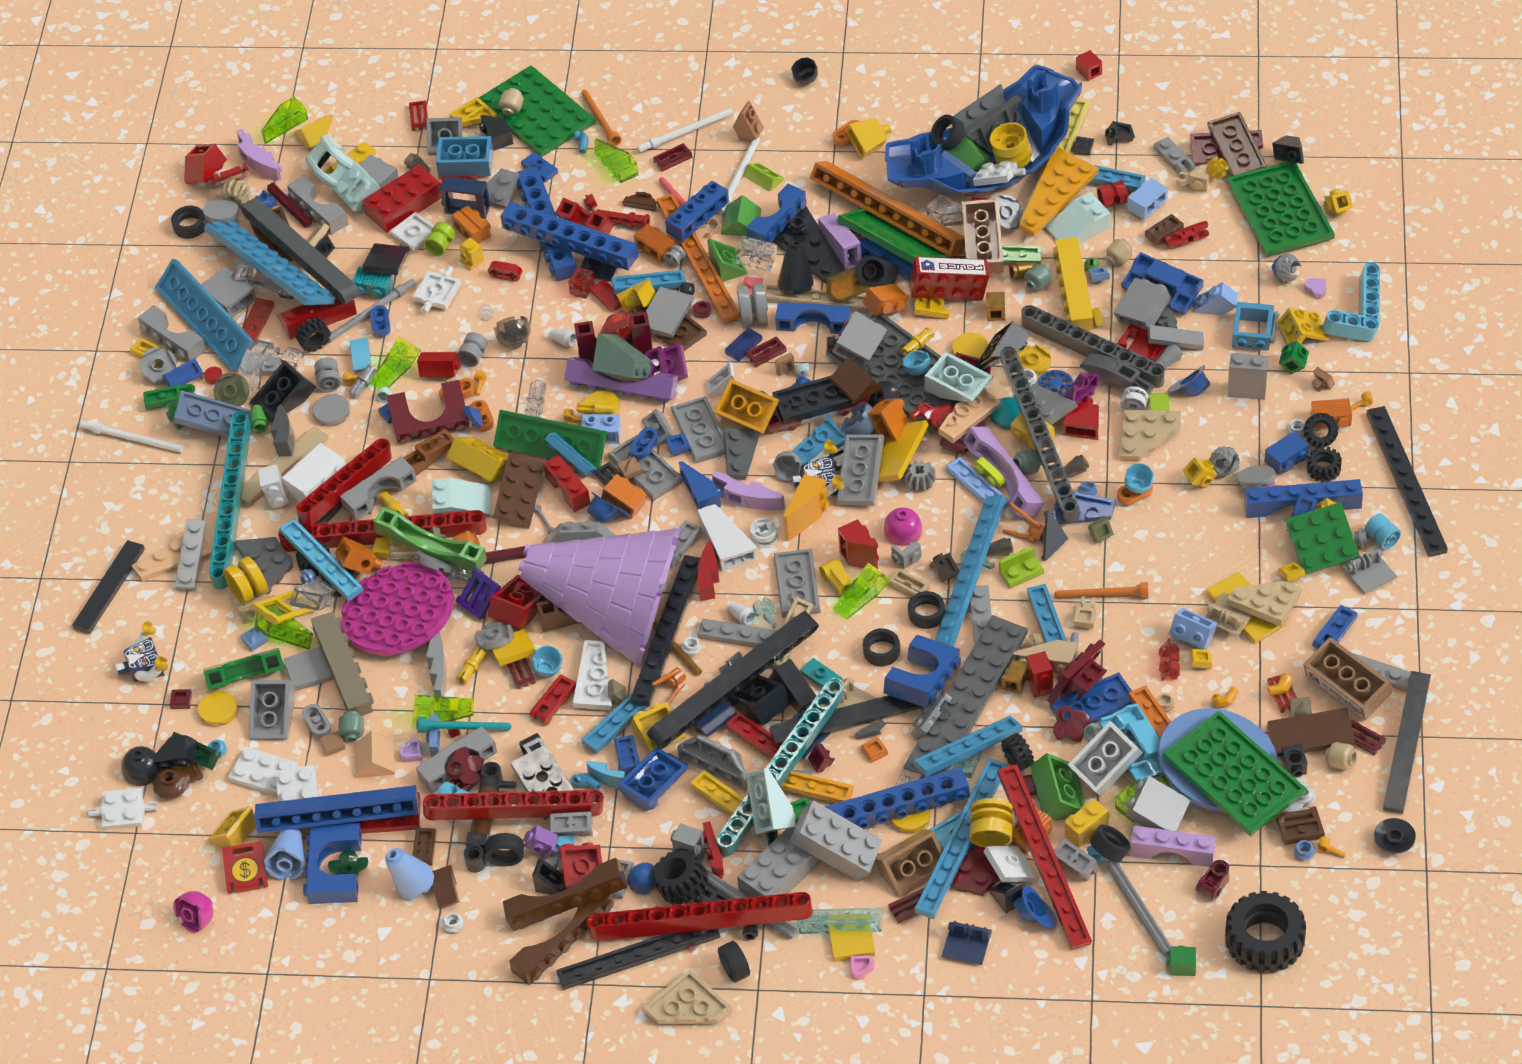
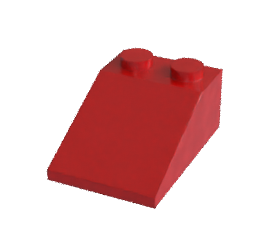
M517 574L491 596L488 617L493 618L497 622L509 624L515 629L522 630L538 612L536 603L545 601L546 597L522 580L520 575Z

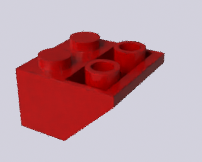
M215 143L195 145L185 156L184 181L186 184L207 183L211 180L212 174L223 168L227 158Z
M857 519L839 527V552L847 564L877 570L879 560L877 553L878 543L875 538H871L866 525H862Z

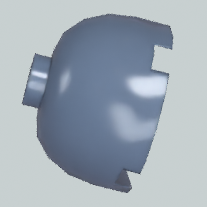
M864 401L857 404L850 411L852 416L845 418L841 430L847 435H874L876 432L874 423L867 414L872 407Z

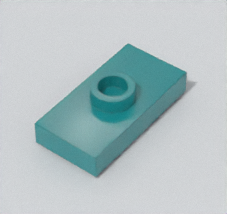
M812 658L800 669L804 677L821 688L832 678L840 679L843 682V677L815 658Z

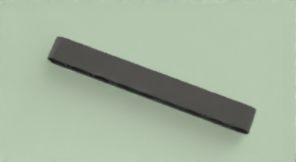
M1026 305L1021 309V325L1023 328L1085 357L1091 353L1115 358L1141 371L1139 377L1155 386L1154 388H1160L1164 385L1165 368L1163 365L1033 305Z

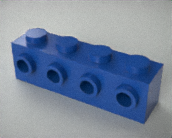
M713 180L704 185L698 193L691 196L684 205H681L677 211L667 217L665 220L666 233L684 242L729 203L728 189Z

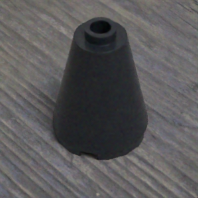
M792 241L786 247L777 286L783 292L788 293V290H791L793 294H801L810 291L814 281L805 245L800 241Z

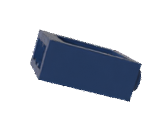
M445 176L443 183L440 184L439 193L442 194L441 204L444 206L445 214H454L465 206H469L472 210L476 209L481 218L486 219L491 207L486 181ZM453 193L475 195L476 201L454 199Z

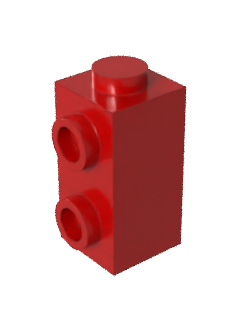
M421 352L417 359L419 377H455L461 368V361L457 357V352Z

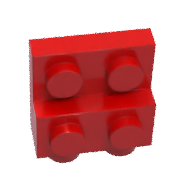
M586 842L581 844V846H574V844L568 843L563 844L557 850L559 871L562 872L563 888L574 886L591 873L596 865L602 863L600 844L593 845L592 842Z

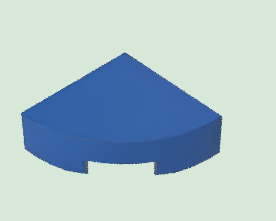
M469 405L464 407L465 416H469L473 422L471 425L476 429L482 428L480 410Z

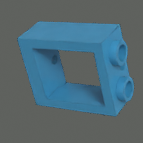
M1237 302L1232 347L1269 350L1274 305ZM1240 320L1267 322L1266 334L1238 332Z

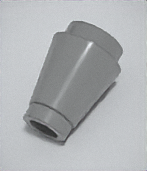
M1168 345L1155 362L1167 368L1179 361L1183 353L1177 345Z

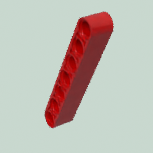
M381 438L374 441L296 506L298 522L304 527L313 525L341 502V495L385 466L392 459L389 440Z

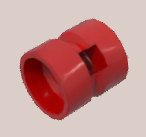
M1123 181L1113 182L1111 186L1108 184L1097 186L1098 200L1105 208L1113 207L1114 203L1116 205L1128 203V193Z

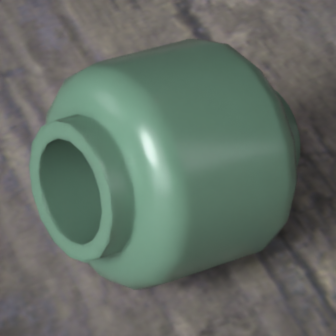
M1034 264L1024 275L1026 286L1031 290L1041 291L1051 281L1050 269L1044 264Z
M1034 449L1019 451L1013 458L1014 463L1023 475L1037 473L1040 469L1041 462Z
M356 711L344 712V715L339 717V735L348 742L357 741V738L364 734V718Z

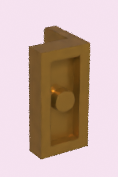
M855 267L826 279V295L840 303L863 294L868 290L866 286L859 283Z

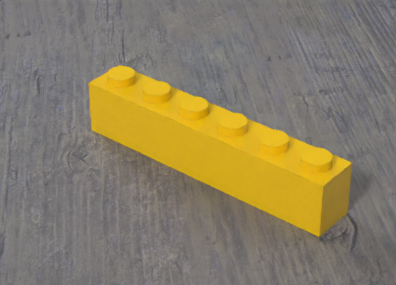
M1078 237L1056 239V247H1053V257L1057 258L1055 260L1056 271H1060L1058 283L1062 285L1060 287L1061 298H1065L1063 309L1064 312L1068 313L1065 315L1066 321L1087 331L1093 330V314Z

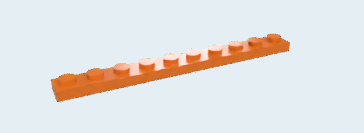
M673 193L656 199L657 205L665 219L680 207ZM694 232L684 242L677 240L686 252L687 259L722 322L727 323L740 318L738 308L696 233Z

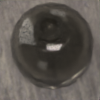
M514 316L502 319L496 323V327H493L498 342L512 349L521 348L527 342L531 333L529 319L525 316H520V319H515Z

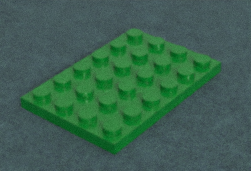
M532 65L478 97L497 114L498 119L506 120L512 133L540 157L545 156L572 139L575 131H584L596 123L595 118ZM514 88L521 92L524 102L519 113L509 116L502 112L503 110L499 107V101L505 90Z
M1284 162L1227 177V184L1266 257L1335 239V233L1297 163Z
M1217 711L1162 754L1163 759L1249 836H1252L1307 791L1304 785L1220 711Z

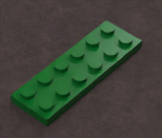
M500 409L493 446L547 458L560 455L562 458V454L559 451L552 450L545 440L549 433L555 432L594 467L600 468L607 431Z

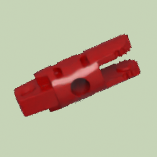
M1202 221L1176 230L1174 233L1164 237L1165 244L1169 248L1178 247L1209 236V231L1206 230L1209 226L1208 221Z

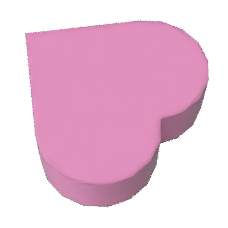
M850 956L851 976L854 979L862 980L868 972L873 971L875 963L871 956Z

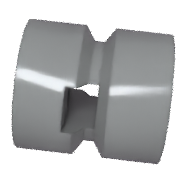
M469 332L457 353L458 359L466 366H477L487 348L488 341L479 333Z
M330 357L317 360L314 364L317 388L323 392L337 390L341 385L337 361Z

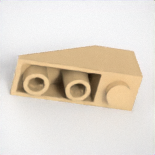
M1054 640L1013 653L1015 661L1026 663L1027 655L1046 651L1052 669L1061 672L1063 669L1066 671L1067 666L1072 660L1076 662L1078 648L1075 642Z

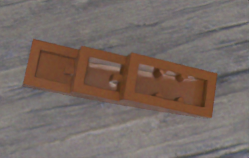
M445 429L415 445V451L402 458L414 468L417 476L451 448L454 437Z

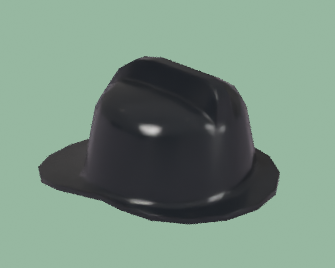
M866 256L856 266L857 278L865 285L872 287L894 284L897 280L896 267L887 260Z

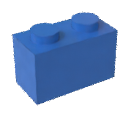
M1293 431L1265 449L1264 462L1273 468L1278 475H1281L1284 472L1290 471L1296 464L1307 459L1309 444Z

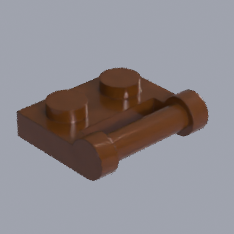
M1316 806L1309 807L1307 810L1285 814L1281 812L1275 817L1284 845L1298 843L1301 840L1310 841L1325 837ZM1311 817V818H1309V819H1304V820H1298V821H1293V822H1287V823H1285L1286 821H1292V820H1297V819H1302V818Z

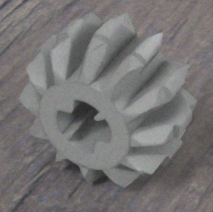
M915 460L913 464L909 463L904 472L905 484L910 489L915 488L916 491L919 489L925 491L926 487L932 488L936 480L934 467L931 466L930 462L924 463L923 460L921 462Z

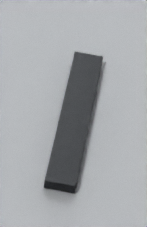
M130 540L126 541L72 624L73 629L91 634L131 572V565L135 564L144 552L145 547L143 544Z

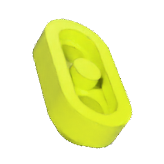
M980 457L975 461V470L980 475H984L993 486L999 488L1005 483L1002 474L985 458Z

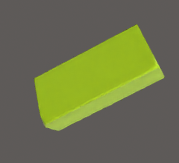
M759 162L747 164L744 172V177L767 191L773 190L784 180L781 175Z

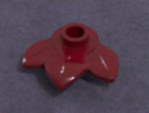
M1067 705L1061 706L1056 711L1057 721L1053 726V732L1057 740H1061L1067 735L1071 740L1081 742L1084 736L1083 727L1091 724V719L1082 710H1074ZM1064 712H1068V719L1063 717Z
M462 747L454 752L453 760L446 766V773L451 779H460L464 784H477L481 781L477 772L482 768L485 760L479 756H469L468 747ZM457 767L460 770L459 772L454 773L452 769Z

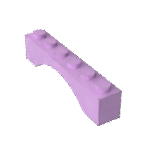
M970 427L963 439L969 451L978 458H985L1002 474L1009 491L1010 502L1028 516L1036 517L1044 501L988 427ZM1015 511L1018 517H1023L1017 511Z

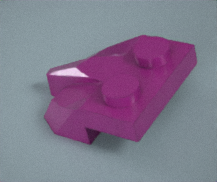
M680 342L664 349L658 346L644 354L651 360V371L648 378L658 373L677 375L678 381L689 377L683 345Z
M1083 372L1079 373L1072 387L1063 397L1077 403L1082 402L1084 397L1093 396L1095 389L1100 386V376L1096 373H1088L1087 375Z

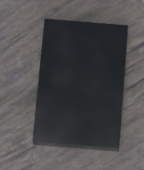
M374 243L362 265V271L398 275L409 254V247Z

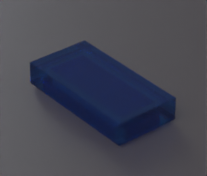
M748 327L725 348V354L739 362L746 356L745 352L756 347L763 340V337Z

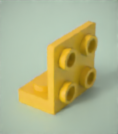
M1288 307L1277 322L1287 344L1295 341L1301 344L1306 337L1329 341L1330 339L1329 334L1325 333L1322 329L1323 323L1320 315L1314 311Z

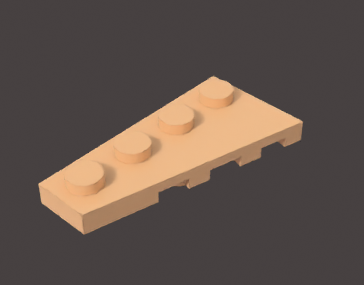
M984 389L972 403L960 401L940 426L938 434L954 443L966 434L970 427H975L998 409L1001 401Z
M184 535L131 565L133 571L142 582L166 574L167 570L178 569ZM205 537L201 558L209 555L211 557L212 545Z

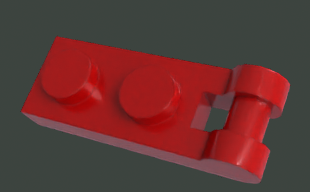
M560 674L533 706L529 716L535 720L539 719L541 723L548 725L554 714L575 690L577 682Z
M710 821L702 823L704 843H707L708 846L705 848L707 859H712V873L722 879L724 877L723 861Z

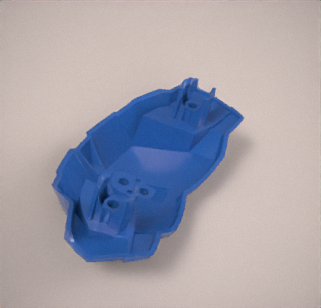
M1035 64L1018 81L1003 89L1005 102L1015 95L1021 98L1017 111L1020 113L1018 124L1026 129L1032 151L1030 162L1023 167L1026 171L1025 175L1015 176L1007 183L974 186L973 181H966L964 171L942 157L944 149L941 148L940 144L937 146L933 144L931 132H927L908 139L886 143L887 179L889 182L903 188L926 187L946 197L972 196L1007 185L1012 187L1019 183L1026 175L1033 173L1056 151V147L1068 133L1069 111L1079 98L1083 84L1081 82L1078 85L1073 78L1055 72L1053 69ZM952 128L945 130L943 141L949 137ZM984 150L993 160V164H997L994 152L989 153Z

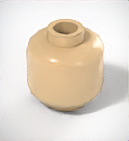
M510 88L502 93L499 107L503 110L504 114L511 116L520 112L524 102L521 92Z
M1123 238L1121 240L1116 239L1107 247L1106 259L1113 266L1115 264L1122 266L1132 256L1133 247Z
M1335 742L1330 748H1327L1325 758L1328 760L1330 767L1348 770L1356 764L1357 752L1350 744Z

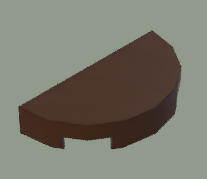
M635 192L634 195L626 196L622 201L623 206L657 211V202L651 194L646 192Z

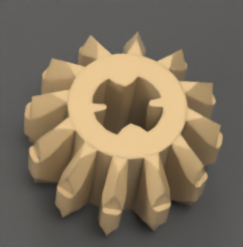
M227 179L221 187V199L235 202L238 208L248 202L251 197L250 188L246 186V183L240 182V180Z

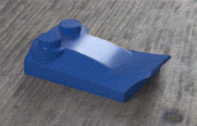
M656 747L618 783V789L626 799L644 810L654 809L658 805V799L688 769V764L671 753H666Z

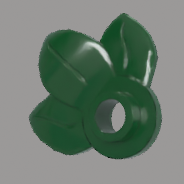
M345 850L339 856V860L328 862V868L332 874H356L358 879L359 872L367 868L369 861L368 857L358 858L353 850Z

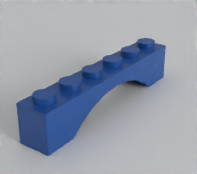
M1360 479L1249 488L1244 490L1246 518L1266 517L1275 511L1293 506L1298 494L1317 499L1316 504L1328 498L1336 503L1341 502L1344 510L1362 509L1363 491Z

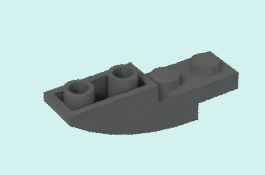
M1090 353L1080 364V367L1087 372L1098 374L1100 380L1109 386L1115 383L1123 389L1139 387L1145 390L1148 396L1155 387L1139 377L1141 371L1115 358Z

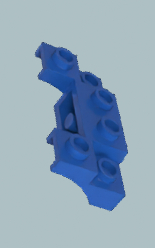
M1142 252L1136 256L1128 274L1121 282V288L1128 290L1134 278L1146 279L1151 283L1164 285L1170 297L1173 298L1169 303V308L1184 316L1194 305L1195 297L1204 287L1203 279Z

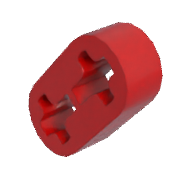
M492 261L488 268V273L494 278L516 282L520 279L523 270L516 264Z

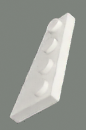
M585 640L573 699V708L612 710V702L608 696L607 683L609 678L604 641Z

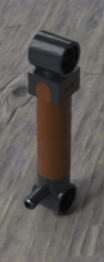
M487 762L482 766V777L478 793L499 792V788L516 789L517 783L515 781H503L501 767L498 763ZM493 819L472 820L471 830L467 833L466 848L463 852L466 868L470 872H480L486 866L485 842L490 837Z

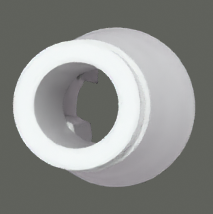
M551 328L549 331L550 339L566 347L573 346L576 343V334L572 329Z
M731 602L727 607V611L742 625H750L756 618V613L751 607L736 602Z

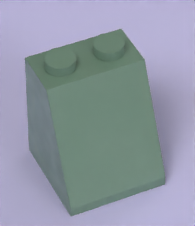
M598 334L592 370L630 378H648L651 371V360L616 334Z

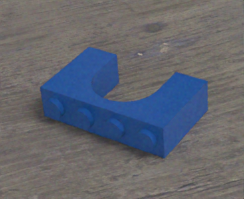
M917 634L909 644L907 660L928 667L933 672L913 674L892 667L884 678L883 693L927 708L932 701L936 700L939 690H943L947 679H951L955 668H959L961 663V657H959L960 649Z
M347 823L311 827V832L307 834L309 850H306V862H308V867H305L304 870L307 884L303 885V894L307 896L309 904L358 902L359 883L356 874H328L322 871L320 866L324 859L331 854L345 850L361 851L362 832L360 824Z

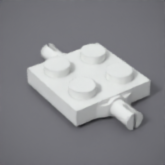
M1003 161L999 164H984L976 172V176L973 179L968 175L965 177L967 182L973 181L974 186L1007 183L1015 176L1025 175L1026 171L1025 168H1018L1016 162Z
M448 265L443 273L428 271L413 295V300L424 304L420 309L423 314H427L431 307L447 310L462 285L460 279L450 276L454 270L452 266L449 267Z
M142 788L103 791L100 808H89L88 814L89 817H102L103 830L142 827L145 812L157 810V802L145 803Z

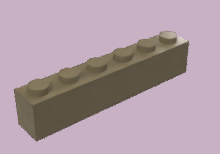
M333 611L311 618L314 634L346 711H356L361 716L372 713L371 704H374L371 692L367 693L366 689L368 686L366 680L359 675L361 669L358 662L354 663L355 655L352 647L348 648L347 646L349 641L346 633L341 632L343 627L340 618H336Z

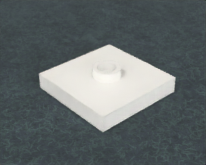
M987 846L984 853L1001 882L1034 881L1037 877L1018 846Z

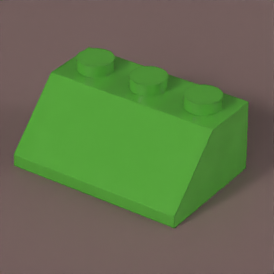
M1046 753L1030 765L1041 811L1055 820L1067 819L1070 815L1077 813L1085 804L1079 778L1068 766L1070 762Z

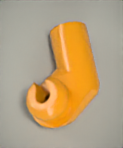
M1283 673L1278 684L1268 686L1269 696L1288 692L1293 683L1292 676L1288 673Z
M1230 687L1225 696L1214 694L1211 698L1213 705L1218 708L1231 705L1239 690L1236 687Z

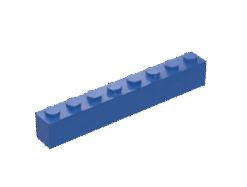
M416 785L255 804L254 818L257 833L416 815L419 814V801Z

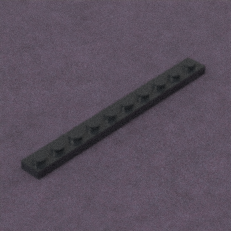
M1381 406L1367 409L1366 415L1428 557L1447 553L1448 547L1386 407Z
M684 555L632 692L631 704L646 707L651 705L658 684L652 686V683L662 676L698 579V566L701 557Z

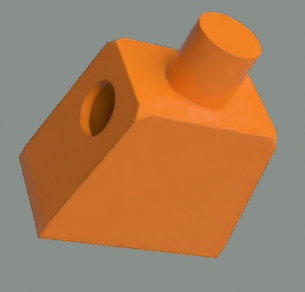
M900 398L882 400L867 413L873 420L877 435L884 436V442L897 441L907 422V416L903 411L905 403Z
M342 537L335 551L343 567L369 574L371 569H381L383 560L378 559L371 548L346 537Z

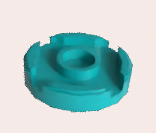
M1004 397L998 399L1001 401L998 409L991 413V420L996 426L999 425L1003 429H1011L1010 424L1021 412L1014 397Z

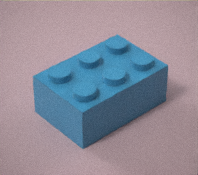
M491 136L439 137L436 156L438 177L491 176L494 152Z

